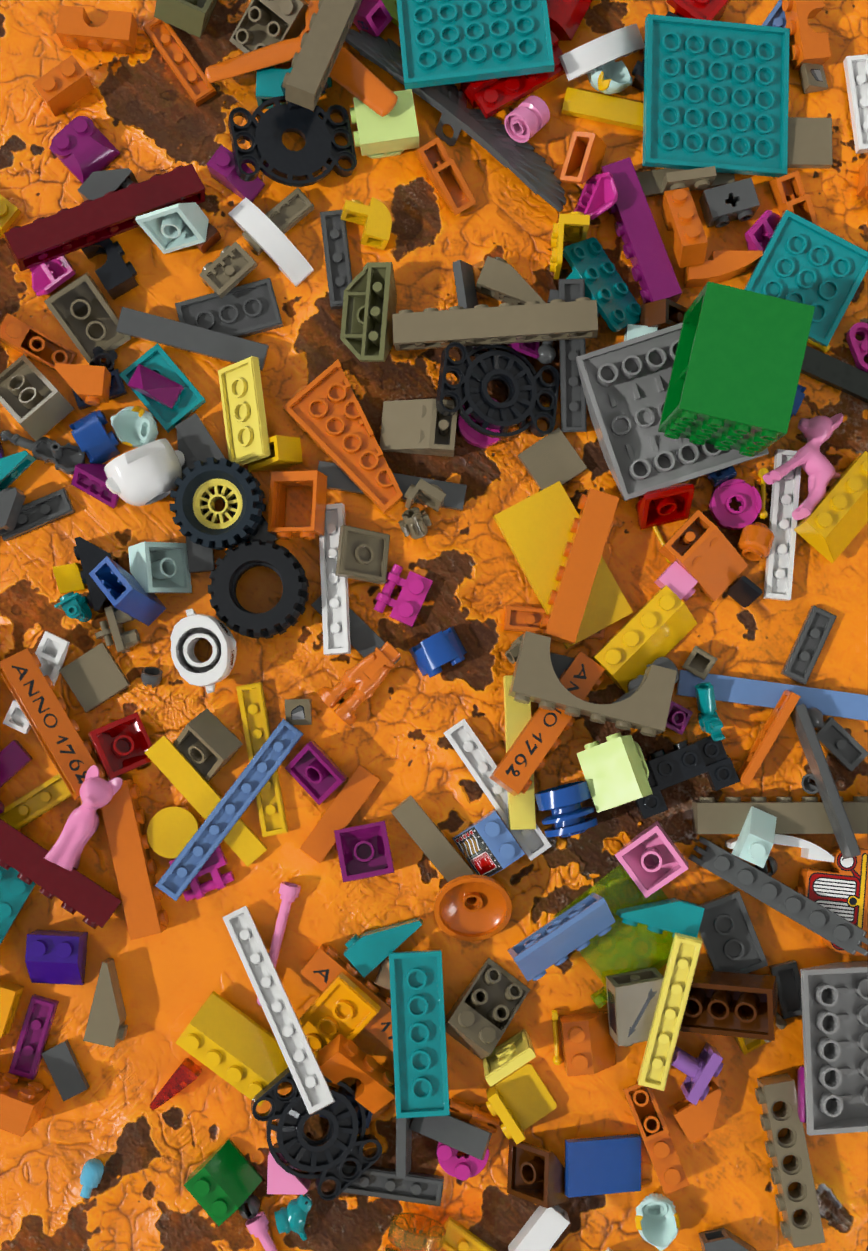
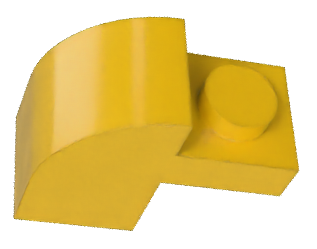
M373 197L369 205H364L358 200H346L340 219L364 226L361 239L362 245L385 250L392 227V218L388 208L380 200Z

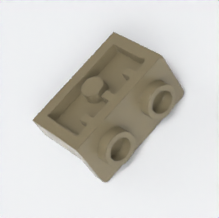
M234 242L231 246H226L214 262L207 263L199 275L203 283L207 287L209 286L222 299L257 267V263L237 242Z

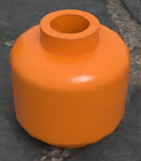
M755 522L746 525L742 529L737 548L745 559L760 561L769 555L774 534L764 523Z

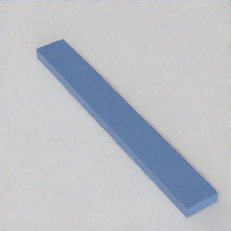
M678 670L679 680L677 681L676 695L696 698L694 686L710 682L714 687L716 701L775 708L783 692L788 690L801 696L796 706L804 704L807 709L811 707L817 708L825 716L868 721V695L708 674L705 680H702L687 670Z
M283 718L155 885L157 888L177 901L303 736L301 731Z

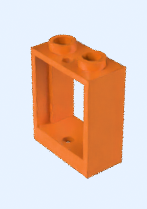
M318 470L271 472L267 532L276 535V538L280 540H291L292 536L313 540L315 536H324L328 476ZM287 487H313L311 526L284 527Z

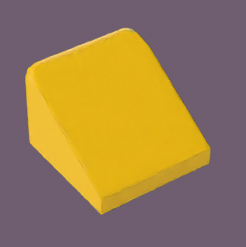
M72 563L53 567V573L60 594L86 590L80 575V570H83L81 564Z

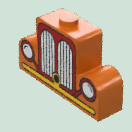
M835 846L829 851L834 857V863L828 862L832 870L800 868L798 886L794 890L865 930L868 901V849L859 848L861 855L843 859L839 846ZM821 937L823 943L828 948L839 953L850 954L844 949L838 947L832 942ZM861 942L860 946L863 947V948H864V943ZM856 951L855 955H862V956H863V954H861V953H859L858 951Z

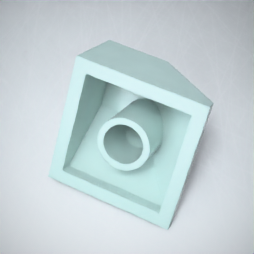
M196 202L178 203L136 217L135 221L163 254L206 242L209 219Z
M144 541L128 547L130 572L146 593H192L186 543Z

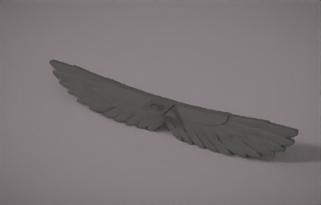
M350 29L345 42L359 51L360 55L391 74L395 80L404 85L401 47L389 38L385 41L380 36H372L363 30H360L359 33ZM455 84L412 89L415 94L442 113L435 133L449 146H454L461 130L465 131L505 168L508 167L536 195L538 194L557 211L561 212L564 209L563 205L567 203L564 197L566 192L560 186L562 182L554 175L555 170L545 163V158L534 152L535 148L527 142L518 143L514 141L506 132L505 126L501 124L502 121L493 116L486 119L480 109L467 108L465 93L461 89L458 90ZM444 124H449L453 128V137L449 138L443 133Z

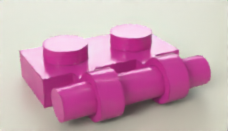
M394 564L391 572H387V581L382 592H378L376 596L377 602L373 610L383 613L386 605L393 608L389 616L390 618L413 627L433 581L412 571L409 572L405 580L399 577L403 567ZM395 585L402 587L397 600L390 597Z
M220 844L190 882L191 889L183 892L187 902L194 898L197 900L203 898L205 893L216 888L218 890L223 889L227 883L235 880L232 871L221 874L219 867L228 864ZM210 872L212 879L201 884L198 877Z

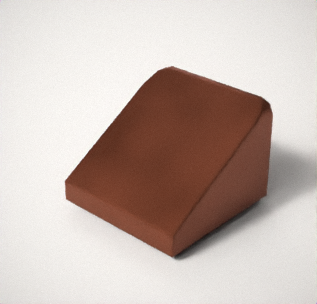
M208 223L206 242L196 244L195 246L204 254L222 237L219 231Z

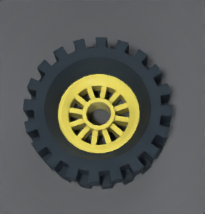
M211 457L206 458L207 462L198 460L194 462L195 467L193 469L186 467L182 471L185 474L183 479L177 477L174 482L179 485L177 491L171 490L170 497L175 499V504H170V511L176 514V517H173L174 523L181 527L179 531L184 536L189 537L190 541L207 548L224 550V548L229 549L231 547L234 549L237 547V543L243 541L247 543L249 541L247 538L250 535L255 536L258 532L256 530L257 525H262L264 521L261 515L262 511L266 512V505L263 503V498H265L264 491L260 490L259 487L261 484L252 476L251 472L228 459L220 458V460ZM206 494L210 496L209 499L204 498ZM223 498L225 500V508L217 512L215 510V502ZM203 501L208 502V505L203 506ZM238 504L237 509L232 508V505ZM230 511L236 512L235 515L232 516ZM225 515H226V516L228 517V519H229V521H227V522H226V520H225Z

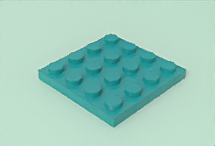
M786 210L744 290L815 306L808 339L827 347L868 270V252Z

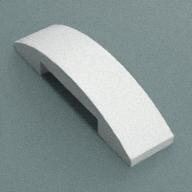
M636 23L585 43L561 55L559 59L568 81H571L609 62L638 52L645 48V44Z
M245 197L228 213V216L243 231H246L279 266V270L295 287L314 271L312 266L283 232L249 199Z
M45 631L35 654L41 663L39 669L43 676L48 675L53 685H55L70 642ZM13 700L3 724L23 734H27L31 729V725L16 700Z
M775 834L774 844L800 847V857L834 863V857L829 852L812 842L787 834ZM739 836L725 841V847L734 849Z

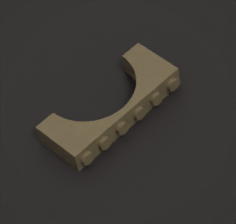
M528 631L524 633L508 696L514 697V701L523 704H529L530 701L539 703V707L546 710L562 709L565 710L564 713L573 717H580V714L589 716L590 721L605 724V721L615 723L616 728L622 730L638 729L641 730L640 734L650 737H656V734L659 735L665 731L677 675L676 670L652 664L645 670L639 687L627 699L612 704L589 703L571 694L557 678L550 657L551 637Z

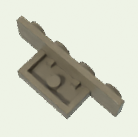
M715 166L690 170L664 168L636 173L645 197L664 195V191L689 187L690 191L704 190L735 182L734 174L716 172Z

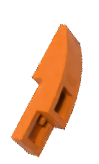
M637 1083L623 1089L664 1194L667 1195L689 1186L690 1184L651 1088L638 1085Z

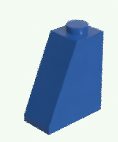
M108 556L89 573L115 608L147 626L166 609L154 593H146L134 576Z

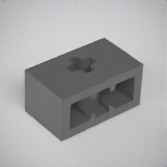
M752 178L706 189L699 199L707 228L712 226L716 228L724 227L731 221L738 219L740 222L749 220L760 206Z

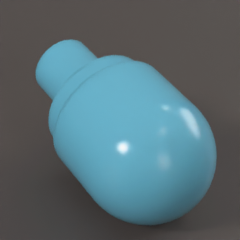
M90 1159L83 1166L80 1175V1184L83 1185L80 1192L82 1198H90L92 1189L97 1188L101 1182L104 1165L99 1159Z

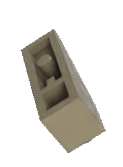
M487 256L476 284V292L504 303H513L514 305H524L528 301H538L540 304L546 303L510 264H507L506 260L500 257L492 258Z
M108 958L101 964L83 1041L114 1048L121 1040L125 1039L128 1025L125 1024L126 1011L113 958Z

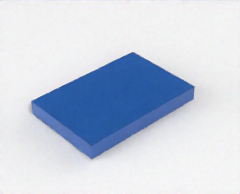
M629 1134L565 1140L564 1194L568 1198L641 1191L640 1135Z

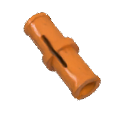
M451 1097V1103H449L451 1115L496 1133V1126L499 1127L501 1120L499 1116H493L491 1113L480 1109L477 1104L472 1106L455 1099V1097Z

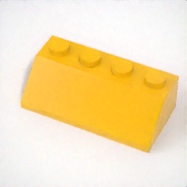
M867 451L850 463L841 474V477L826 491V496L814 508L811 515L802 519L794 529L796 533L831 563L835 562L868 522Z
M666 585L591 659L605 668L604 673L626 694L628 692V683L636 679L638 675H644L647 669L646 665L652 664L659 657H665L698 623L685 603Z
M215 991L211 993L176 1041L178 1046L250 1100L288 1068L275 1036ZM265 1100L260 1101L257 1105L261 1106Z

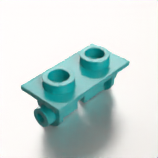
M70 592L63 595L59 599L61 602L54 605L55 608L65 611L69 618H76L81 622H87L92 618V611L87 604V596L77 592L75 594Z

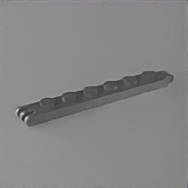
M702 836L699 838L698 841L706 845V849L704 850L695 845L693 850L702 856L699 859L696 855L690 854L688 859L850 954L855 955L856 951L865 956L868 955V950L860 946L861 942L868 945V938L865 937L867 932L737 856L732 855Z

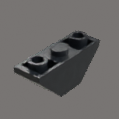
M77 537L75 538L77 546H74V553L77 560H81L83 570H80L81 579L85 585L87 584L90 593L87 594L88 604L91 609L94 608V611L104 613V608L109 607L111 602L89 573L106 556L119 565L118 559L83 538Z

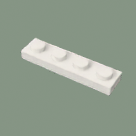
M868 54L846 56L843 64L856 154L868 153Z

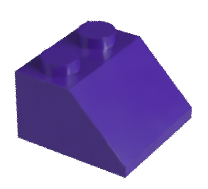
M37 929L27 934L25 963L31 983L84 985L88 932Z

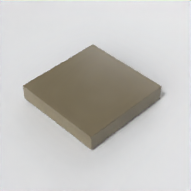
M788 117L787 168L830 169L833 165L832 118Z
M557 428L517 456L540 490L558 481L563 486L587 469L560 428Z
M342 525L340 527L335 576L381 585L385 584L390 535Z
M100 643L59 670L86 713H89L131 685L105 643Z

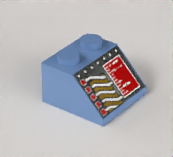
M494 809L452 838L477 875L490 877L525 855Z

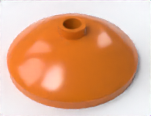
M464 875L449 881L439 890L434 901V915L440 928L448 935L464 941H480L493 937L504 929L512 914V902L506 888L495 879L484 875Z

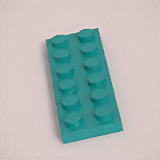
M442 951L389 952L396 1119L448 1116L450 1111Z

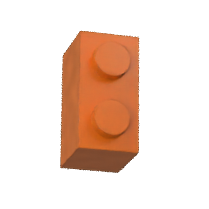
M73 55L32 83L41 99L55 117L94 90L87 73Z

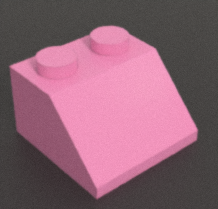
M658 821L636 835L615 854L645 898L689 869L688 862Z

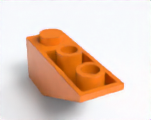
M9 313L3 317L0 323V342L55 371V363L71 364L77 354Z

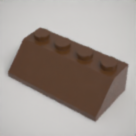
M695 970L680 1031L774 1041L777 1011L776 976Z

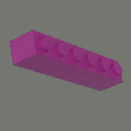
M628 157L602 166L600 174L610 172L613 175L618 190L617 201L608 209L610 215L613 214L615 218V231L618 237L621 236L623 239V251L625 257L631 260L633 266L632 275L636 282L639 281L642 289L640 290V295L643 303L665 298L677 302L682 291L631 158Z

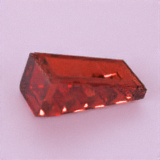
M185 1058L150 1103V1108L155 1110L195 1081L201 1074L202 1069L189 1058Z

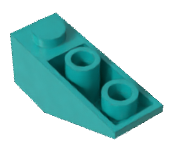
M268 67L257 70L256 100L258 107L273 97L284 96L281 85L287 72L290 73L292 67L289 69ZM330 77L327 80L328 88L332 87V79Z
M670 898L619 909L616 914L623 918L622 923L637 927L638 923L648 925L647 930L662 934L663 930L673 932L672 937H674L675 932L697 937L705 908L698 904Z

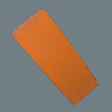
M439 137L414 152L432 184L455 216L477 203L453 158L450 159Z
M798 170L768 181L781 217L788 210L818 226L810 194H805Z
M713 250L708 260L704 261V264L684 267V288L703 287L708 281L720 283L732 279L757 265L763 255V250Z

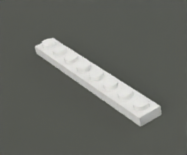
M244 906L222 918L309 1115H312L334 1103L335 1100L247 906Z

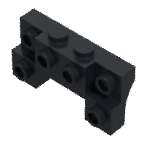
M711 735L691 743L688 740H683L673 744L674 749L668 752L660 749L650 753L651 758L645 761L649 769L648 782L653 794L635 800L641 818L646 819L668 810L660 790L706 773L714 791L740 782L731 758L727 757L721 740L713 741Z

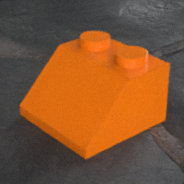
M608 1011L559 1016L564 1067L568 1077L595 1074L617 1064L614 1040L609 1034Z

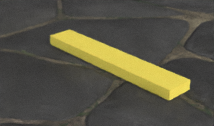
M505 675L503 677L506 753L531 719V701L529 704H523L514 701V697L508 696L513 675ZM534 773L530 777V780L533 782L524 794L520 792L518 795L513 796L507 791L509 830L536 829Z
M675 932L637 1080L638 1085L661 1091L665 1090L703 943L701 938Z

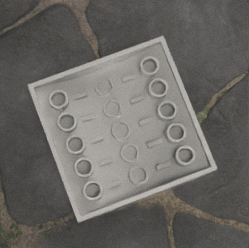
M682 323L576 357L588 412L604 459L624 501L645 495L648 491L673 486L769 454L768 448H766L759 454L748 457L739 454L738 450L722 451L715 449L713 444L697 445L690 443L688 438L671 439L665 437L664 433L658 432Z
M868 961L835 962L800 969L807 1135L868 1132Z

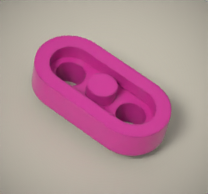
M859 322L848 330L846 340L857 368L868 372V363L864 361V357H868V324ZM855 334L860 335L862 340H857Z

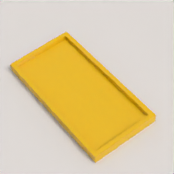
M560 481L493 517L546 614H549L551 605L547 604L552 589L556 590L559 582L555 580L557 570L560 565L564 566L566 557L562 556L567 541L571 542L574 534L570 532L574 518H579L578 512ZM602 556L576 641L572 645L563 643L566 649L633 613Z

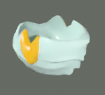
M614 60L587 73L591 86L595 90L608 95L620 93L633 83L629 70L622 60L619 62Z
M125 407L110 418L114 432L122 444L136 448L153 442L157 438V422L153 415L146 411L144 407Z
M651 1193L649 1196H645L636 1207V1229L639 1231L642 1239L655 1246L659 1251H663L677 1236L680 1228L679 1213L676 1212V1206L673 1205V1201L668 1197L658 1193Z

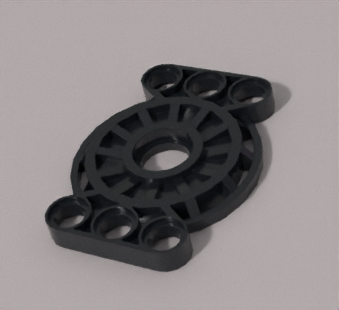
M278 96L263 102L255 109L252 115L248 110L241 107L231 110L228 126L236 172L240 179L248 182L253 181L261 170L267 177L287 186L304 187L322 181L331 173L332 169L341 177H349L353 174L357 160L348 112L343 106L332 105L328 108L327 112L318 105H316L314 112L304 107L289 111L287 104H280L286 102L285 97ZM273 105V107L267 110L265 113L262 112L265 108ZM338 113L343 121L336 123L331 119L330 115ZM242 116L247 124L238 126L233 121V118ZM286 132L299 134L305 141L304 148L299 151L287 149L283 145L282 135ZM342 136L346 139L347 144L340 146L335 142L334 138ZM242 139L247 140L251 147L246 150L241 149L237 142ZM340 159L348 160L351 168H342L338 161ZM250 163L254 166L255 171L253 173H246L242 170L241 165Z
M452 342L443 350L441 355L436 408L444 416H451L458 411L471 428L480 434L492 438L513 437L525 431L528 427L535 436L544 437L551 433L555 427L560 374L552 365H545L536 372L525 356L504 345H482L468 353L461 343ZM450 349H455L459 352V361H454L449 357ZM488 350V352H485L481 355L477 354L480 351ZM542 372H548L552 376L551 384L546 383L542 379ZM447 373H452L456 376V385H451L447 382ZM492 380L502 382L508 390L507 399L502 403L493 400L487 391V385ZM540 395H545L549 398V407L541 405L539 401ZM444 397H449L454 401V409H447L444 406ZM470 414L472 418L481 425L479 426L477 423H475L468 415ZM538 419H543L546 421V431H542L538 428ZM516 425L519 427L518 430L507 433L509 428ZM488 427L491 429H497L500 431V433L492 432L490 430H487L486 428Z
M288 1067L254 1096L251 1101L252 1114L258 1121H267L266 1139L270 1153L276 1163L286 1172L296 1177L316 1179L315 1185L319 1196L323 1200H333L380 1158L382 1146L374 1135H365L366 1115L364 1107L357 1101L351 1104L345 1094L348 1091L355 1098V1091L346 1082L341 1080L337 1083L340 1086L339 1089L329 1086L335 1102L309 1115ZM324 1076L326 1082H331L328 1078ZM282 1082L292 1084L291 1091L286 1095H280L277 1092V1088ZM260 1101H269L271 1107L268 1112L261 1114L256 1111V1106ZM358 1110H360L361 1114V1124H358V1118L356 1114ZM317 1114L324 1115L329 1122L328 1130L324 1136L317 1139L306 1136L304 1124L307 1119ZM271 1130L275 1131L277 1143L272 1145ZM369 1142L375 1143L376 1150L371 1155L363 1154L362 1150L365 1144ZM277 1153H282L288 1162L285 1164L278 1157ZM347 1161H354L356 1163V1167L351 1173L342 1172V1166ZM328 1179L334 1180L335 1187L330 1192L321 1190L324 1181Z

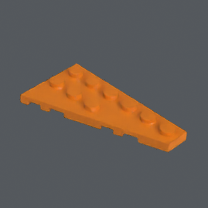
M337 359L283 406V410L356 486L386 514L403 499V494L375 439L359 401L355 397L348 378H346L342 366Z

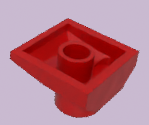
M683 483L646 492L635 506L640 529L688 519L695 490L694 485Z
M137 712L88 733L93 751L98 762L103 767L108 780L120 777L131 770L151 762L145 752L152 746V743Z

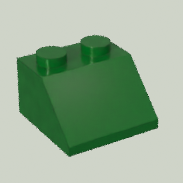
M228 1139L189 1175L184 1186L219 1227L239 1209L263 1181V1178L234 1143Z

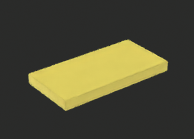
M251 356L218 370L228 457L231 462L241 466L271 456L259 358Z

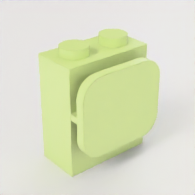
M412 89L394 91L393 93L398 97L396 105L389 114L383 117L358 98L353 97L354 108H350L352 124L357 123L358 131H354L353 135L355 147H360L361 156L377 159L397 156L407 149L420 148Z
M621 732L606 737L607 742L599 744V741L586 744L584 745V751L576 753L597 813L653 794L648 782V766L640 745L633 741L632 735L622 736Z

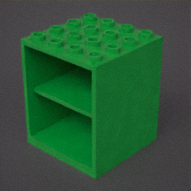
M708 281L684 314L658 432L664 433L665 437L671 439L688 438L690 443L697 445L713 444L715 449L722 451L738 450L739 454L748 457L759 454L786 435L815 306Z

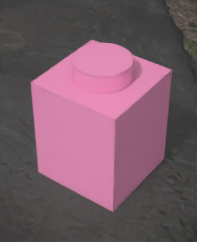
M675 561L654 583L660 588L667 585L681 600L687 601L695 593L696 590L693 587L698 581Z

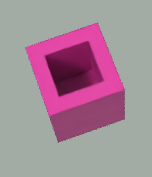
M362 0L353 22L359 32L363 30L372 36L378 37L393 18L382 0Z

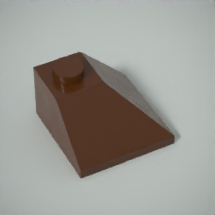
M513 1138L509 1139L507 1193L545 1208L567 1202L568 1197L564 1194L565 1168L552 1151L523 1141L516 1145Z

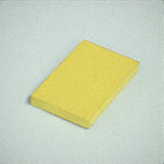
M526 1029L521 1030L497 1046L491 1055L482 1059L485 1079L490 1087L536 1057L531 1038Z

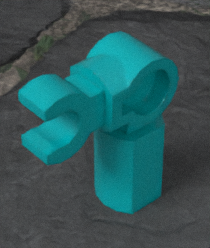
M710 682L695 685L697 708L701 712L698 713V722L701 730L711 734L713 741L725 739L721 731L723 723L715 711L716 701L713 685Z

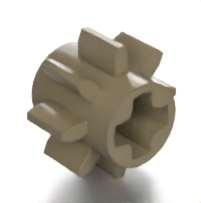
M416 507L406 510L402 514L403 520L398 522L405 537L410 535L413 539L425 536L428 533L427 526L432 525L426 511L422 510L420 512V509Z

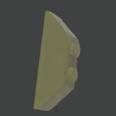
M367 262L363 270L344 290L340 339L360 362H385L393 347L392 314H396L397 294L392 262Z

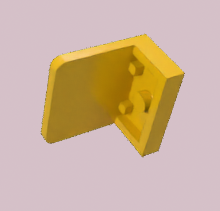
M577 211L569 214H559L558 223H553L550 272H554V279H559L563 260V243H577L586 240L590 225V215H584V213Z
M526 1063L486 1090L488 1099L485 1102L486 1106L493 1116H499L502 1121L500 1127L508 1140L513 1138L516 1145L526 1139L525 1129L554 1111L557 1107L556 1101L530 1063Z

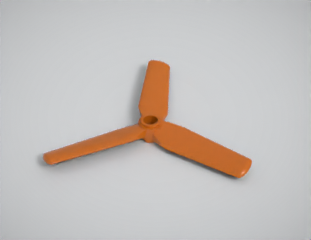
M310 0L305 13L306 29L301 32L300 37L282 40L207 66L205 69L206 80L209 83H215L292 61L296 52L300 53L303 34L305 32L309 33V24L313 13H318L319 0ZM342 46L329 77L383 117L389 114L396 105L397 95Z

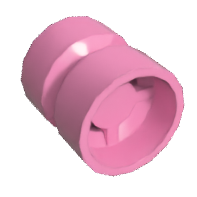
M535 95L529 96L518 105V108H515L506 116L504 120L506 132L518 143L527 142L549 122V108L540 97Z

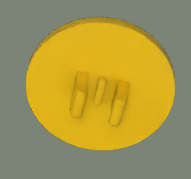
M164 808L152 817L148 825L147 838L149 845L158 855L164 858L175 859L197 832L199 825L194 815L184 808Z

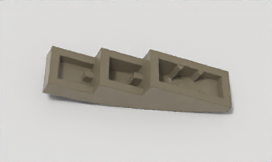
M411 795L391 811L448 882L460 876L475 874Z

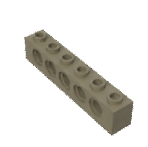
M788 1073L757 1078L758 1088H755V1095L758 1104H762L763 1114H760V1121L763 1130L767 1131L768 1141H765V1148L768 1157H772L773 1167L770 1168V1174L773 1184H777L778 1194H775V1201L779 1212L782 1211L783 1221H780L782 1235L784 1239L787 1238L794 1248L825 1243L803 1122H800L798 1116V1096L795 1080ZM778 1101H783L782 1108L778 1111H773L774 1104ZM783 1128H788L787 1134L779 1138V1131ZM793 1155L790 1163L783 1164L786 1156ZM798 1182L796 1189L788 1191L791 1183ZM803 1209L799 1217H793L796 1210Z

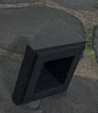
M742 576L727 590V594L745 608L763 593V590L746 576Z

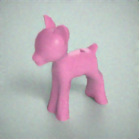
M842 413L836 414L831 418L827 416H815L811 419L802 418L799 421L798 429L807 440L805 446L799 449L789 461L763 475V480L769 485L777 480L780 481L785 475L799 466L808 475V496L793 511L792 517L795 520H801L811 515L814 508L826 496V487L832 479L841 477L839 473L835 472L830 461L820 452V446L840 426L843 421Z
M92 765L88 769L85 781L82 783L79 791L82 805L74 809L69 815L60 837L44 857L46 860L69 871H72L73 867L78 869L84 846L99 826V815L96 810L107 805L112 800L113 795L121 788L122 779L120 777H115L107 782L100 778L99 768L96 765Z

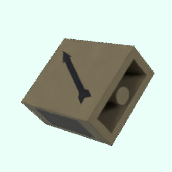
M655 967L606 976L609 1034L618 1046L628 1047L634 1043L648 1041L664 978Z

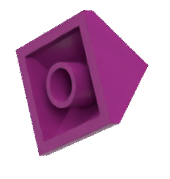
M315 741L307 743L285 767L318 805L348 779Z

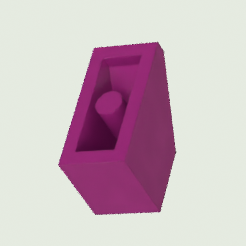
M222 145L207 163L211 177L242 199L246 197L253 202L265 186L258 176L250 182L240 179L236 172L233 153ZM246 163L241 165L244 172L253 173Z

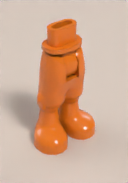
M387 641L381 648L376 647L374 652L364 657L351 669L346 670L338 684L332 688L324 686L317 691V694L327 706L334 708L350 689L355 688L353 694L334 710L339 718L351 726L357 719L355 710L359 704L373 696L374 691L384 681L391 669L396 666L395 662L402 655Z

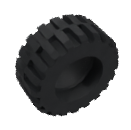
M252 539L250 543L243 541L237 543L238 547L235 549L231 547L227 549L225 557L223 559L218 558L215 562L217 567L215 571L211 570L209 576L212 579L211 585H208V593L211 594L212 598L209 601L212 608L216 611V616L231 630L250 638L267 639L272 638L273 635H281L287 632V628L291 625L294 626L298 622L297 619L300 614L303 615L306 609L304 607L305 603L309 598L308 579L302 565L288 549L269 540L262 542L260 539ZM257 566H265L274 570L281 578L283 584L281 599L274 608L264 613L247 611L240 605L236 596V587L241 576L249 569Z

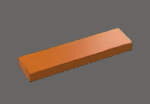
M155 18L142 26L146 35L197 107L217 95L215 88L206 80L204 72L170 24Z
M506 605L504 631H528L542 634L544 629H541L540 625L546 612L543 608ZM605 628L588 638L604 640Z
M788 690L783 692L737 771L740 782L749 786L801 696Z
M359 765L300 849L318 863H321L336 843L334 830L344 829L348 826L381 779Z

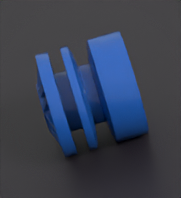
M586 780L552 787L535 793L539 811L551 810L552 815L542 819L543 825H555L544 830L546 837L573 836L583 833L588 828L598 824L596 817L584 818L585 815L594 812V807H581V802L591 798Z

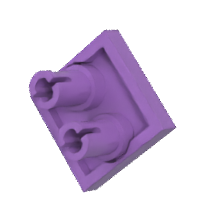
M707 1042L696 1058L676 1046L671 1063L672 1066L687 1075L680 1088L686 1100L694 1105L698 1103L699 1099L701 1101L705 1099L710 1089L708 1086L713 1076L716 1078L723 1068V1057L714 1046Z

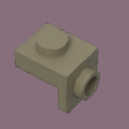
M420 479L416 486L411 484L404 495L407 498L405 507L410 509L415 500L418 499L438 512L447 494L439 486L429 484Z

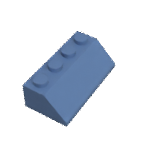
M593 892L507 951L526 980L533 979V981H536L547 973L546 969L553 964L558 966L568 959L567 955L575 949L580 951L590 944L589 940L596 935L602 936L612 929L610 925L616 921L605 899Z

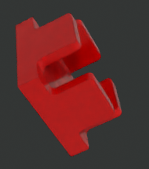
M667 0L666 2L675 9L674 14L680 17L719 21L731 0Z

